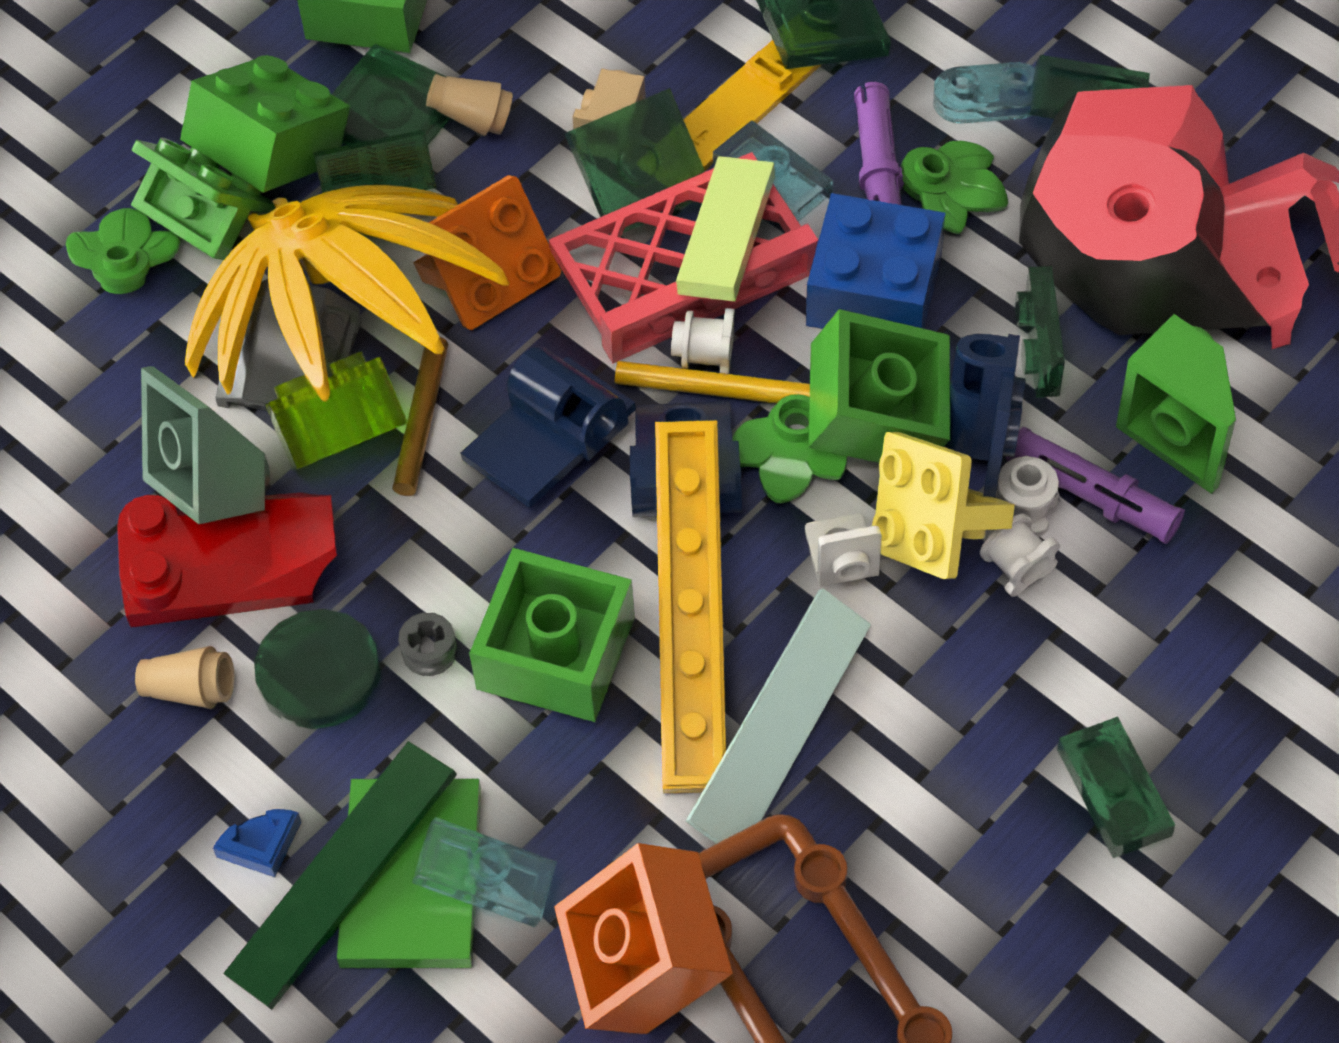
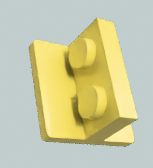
M887 432L885 434L883 453L879 462L880 478L876 512L872 521V526H879L882 535L881 555L941 579H955L958 575L962 538L983 539L985 538L986 530L1012 529L1015 504L998 498L983 496V493L968 488L972 463L969 455L900 432Z

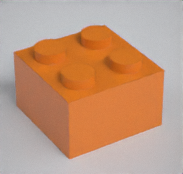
M637 843L554 906L585 1029L647 1034L733 974L698 852Z

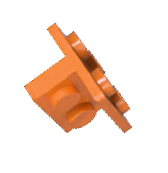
M512 175L502 178L429 222L459 237L490 258L504 271L509 286H503L463 267L428 254L413 262L422 282L446 291L462 326L469 330H474L561 275V269L550 251L549 243L519 179Z

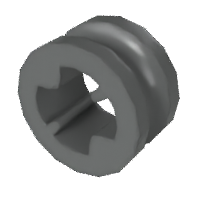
M420 613L408 619L400 629L398 642L401 648V655L405 665L412 672L421 676H434L443 673L452 666L457 655V644L452 625L445 617L436 613ZM422 637H435L433 652L421 653Z

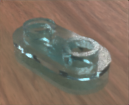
M1021 62L953 67L943 71L936 78L933 106L940 117L952 123L965 124L1023 119L1034 115L1041 108L1045 81L1039 70Z

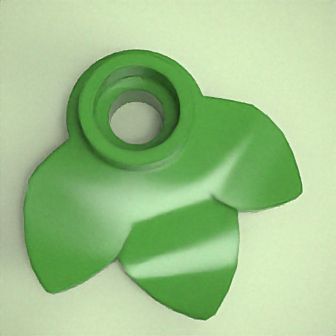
M950 141L938 150L930 147H918L909 151L901 163L904 190L914 199L921 201L923 209L945 212L944 229L952 233L961 234L966 224L967 211L995 212L1005 210L1008 205L1007 193L1002 182L992 171L988 170L994 155L988 149L976 143Z
M122 208L110 212L101 220L99 231L72 232L66 239L67 253L71 262L76 266L91 269L94 278L100 282L101 287L113 294H126L142 287L150 267L171 260L180 247V237L172 231L151 232L148 217L133 208Z
M795 394L782 398L772 408L768 417L744 422L732 437V441H739L740 467L759 468V479L766 495L776 503H785L800 497L809 487L814 475L824 479L839 480L842 478L846 468L847 456L808 448L810 397ZM794 424H800L806 428L791 429L788 427Z

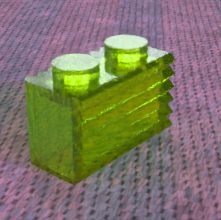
M361 351L329 364L333 376L328 378L330 396L326 402L320 399L305 375L273 387L278 399L266 403L265 406L292 470L302 468L408 423L381 357L366 362Z

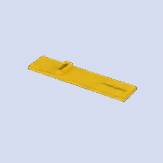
M798 16L636 162L637 168L667 188L704 173L717 161L718 156L725 154L838 51L841 42Z

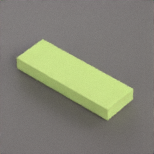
M718 156L676 279L678 295L736 301L775 179L774 162Z

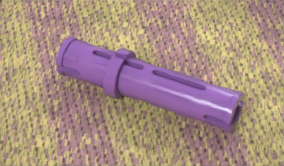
M868 82L865 83L867 101H865L864 89L861 86L854 92L863 167L859 171V186L861 190L864 189L866 198L869 200L902 205L900 190L904 182L902 180V168L898 166L896 161L890 111V91L883 83Z
M1027 427L1019 429L1015 456H1006L1007 461L1023 456L1040 458L1045 462L1049 458L1084 476L1086 482L1051 465L1056 471L1059 488L1102 509L1104 518L1114 523L1121 519L1158 538L1164 544H1167L1173 538L1184 517V509L1175 507L1139 488V481L1134 477L1126 474L1120 478L1082 458L1080 455L1033 433ZM1105 487L1143 508L1142 512L1104 493L1102 488Z

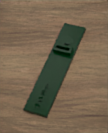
M408 741L223 974L272 1010L323 944L326 945L337 931L338 925L457 776V773Z

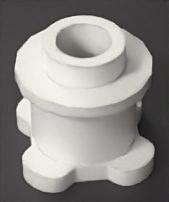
M725 308L724 320L694 317V311L687 310L685 322L674 321L671 356L681 357L682 368L688 369L689 363L720 366V373L729 374L734 341L735 309Z
M1030 456L1014 458L1005 463L1000 470L997 486L1001 496L1000 499L1015 504L1013 516L1019 514L1027 515L1032 523L1030 528L1038 537L1047 532L1049 525L1047 516L1049 511L1059 503V480L1056 471L1049 463L1040 458Z
M1025 514L1013 516L1012 529L986 530L985 538L982 539L984 543L980 550V555L984 561H994L1010 579L1005 586V590L1011 597L1019 595L1029 585L1039 578H1044L1056 567L1058 561L1055 558V554L1061 546L1053 537L1042 541L1030 528L1032 525L1031 519Z

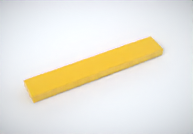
M717 420L655 422L663 794L702 793L726 752Z

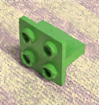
M160 138L158 144L136 140L131 149L134 153L151 163L131 206L214 259L225 260L229 255L250 211L267 214L275 209L273 202L263 196L260 190L232 173L230 175L219 168L220 165L192 147L188 150L171 140Z

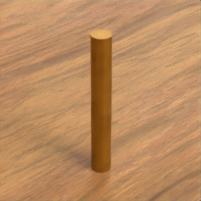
M442 337L440 339L445 348L442 354H436L426 347L423 349L392 486L393 491L399 495L412 496L416 493L448 349V342Z

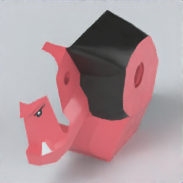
M1193 85L1077 92L1055 116L1027 179L1020 204L1019 243L1048 280L1095 322L1118 335L1155 333L1175 314L1191 326H1197L1204 330L1269 325L1271 327L1272 349L1290 344L1291 332L1302 307V297L1309 286L1291 230L1288 209L1304 195L1315 202L1334 271L1339 272V171L1333 165L1302 153L1229 184L1223 133L1210 109L1197 95Z

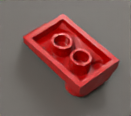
M304 492L265 495V510L203 524H197L162 496L144 495L133 499L125 505L119 514L117 524L119 575L125 615L130 628L314 603L313 590L326 566L337 556L332 495H316Z

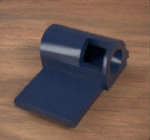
M971 334L960 338L956 347L950 385V441L945 446L948 449L969 455L971 458L988 461L983 496L996 497L1003 455L1014 457L1016 452L1026 382L1025 378L1015 377L1020 335L1008 334V337L992 334Z
M532 347L522 354L510 371L507 391L511 407L460 452L461 458L464 462L531 508L583 459L589 461L629 424L628 417L637 410L636 403L566 356L564 359H561L545 347ZM569 409H575L569 415L563 416Z
M730 401L636 405V445L630 446L632 517L657 516L655 422L717 420L720 513L742 512L739 441H732Z

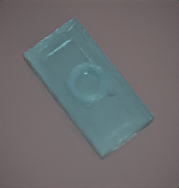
M752 120L713 151L714 165L718 156L739 158L750 152L754 154L758 161L774 162L775 179L773 184L798 222L833 193V180Z
M434 817L428 827L412 883L536 927L543 916L557 861Z

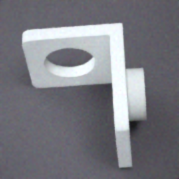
M856 513L809 522L805 525V536L819 587L879 576L882 535L879 526L867 527L862 514Z

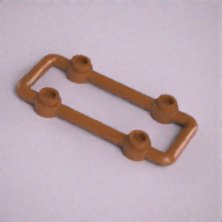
M783 814L767 817L698 853L705 878L707 879L780 840L785 841L796 858L794 882L797 891L805 899L814 903H824L897 1018L899 1022L897 1043H951L952 1027L948 1018L935 1008L919 1005L845 888L847 863L842 853L832 846L817 844L807 827L799 819ZM714 906L733 972L720 985L755 1043H786L730 950L732 944V924L729 916L721 908Z

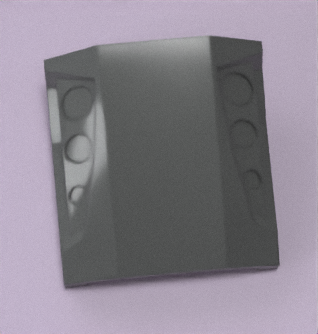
M268 279L262 281L246 329L232 391L227 395L219 380L215 397L217 406L229 408L230 404L260 409L315 420L319 427L329 428L347 382L353 347L361 324L359 307L328 288L309 285L318 315L330 388V396L326 402H323L301 370L282 333L272 305Z

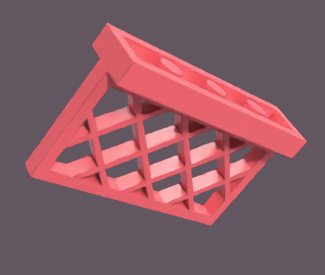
M752 152L739 157V159L757 160ZM714 168L549 239V248L552 255L600 332L602 347L612 364L671 338L674 321L685 322L687 310L694 311V317L714 319L725 314V308L737 309L809 277L819 240L808 223L803 226L799 224L774 184L772 185L762 219L779 223L785 234L771 240L755 238L735 302L678 295L676 282L663 285L647 280L654 261L678 268L681 267L685 254L660 248L666 229L692 235L696 221L672 216L675 206L684 201L703 202ZM636 222L657 227L650 245L621 238L624 228ZM585 244L606 249L599 268L575 262L569 251ZM615 252L645 259L638 278L609 271ZM587 280L593 281L591 287L588 284ZM605 284L632 291L629 302L606 312L598 300L602 285Z

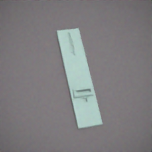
M825 589L818 590L685 821L716 844L762 820L871 626L869 622Z

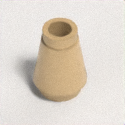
M435 74L427 95L426 106L436 109L439 113L483 136L488 132L500 135L510 112L513 94L501 89V83L450 76L444 77Z
M213 646L152 659H142L136 667V689L141 697H152L212 709L216 706L217 702H228L234 689V666L227 652H217Z

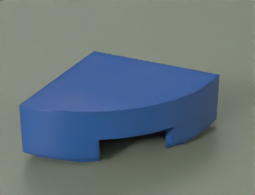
M272 809L266 811L265 815L249 819L238 826L236 824L232 825L219 837L213 847L216 858L276 877L302 823L299 812Z

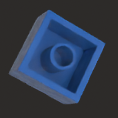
M831 193L807 282L806 326L823 329L835 313L842 309L924 329L942 257L946 213Z

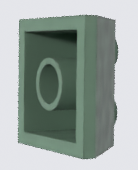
M155 367L141 368L143 481L197 524L265 510V487L270 480V469L265 453L209 406Z

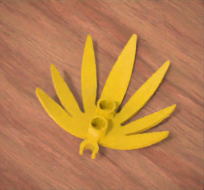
M363 185L341 188L313 196L302 202H288L285 198H276L272 201L275 206L273 211L264 215H257V213L248 215V220L254 231L230 252L207 285L192 322L185 364L194 378L209 339L221 317L218 336L219 380L227 395L231 393L246 329L267 267L271 301L279 326L301 370L323 402H326L330 396L324 347L316 306L303 270L306 271L311 283L324 284L332 282L348 296L432 352L442 354L445 350L444 345L426 308L408 279L387 254L360 233L437 257L503 286H509V282L504 271L495 262L469 243L433 224L403 215L416 214L439 217L458 205L455 198L427 190L393 185Z

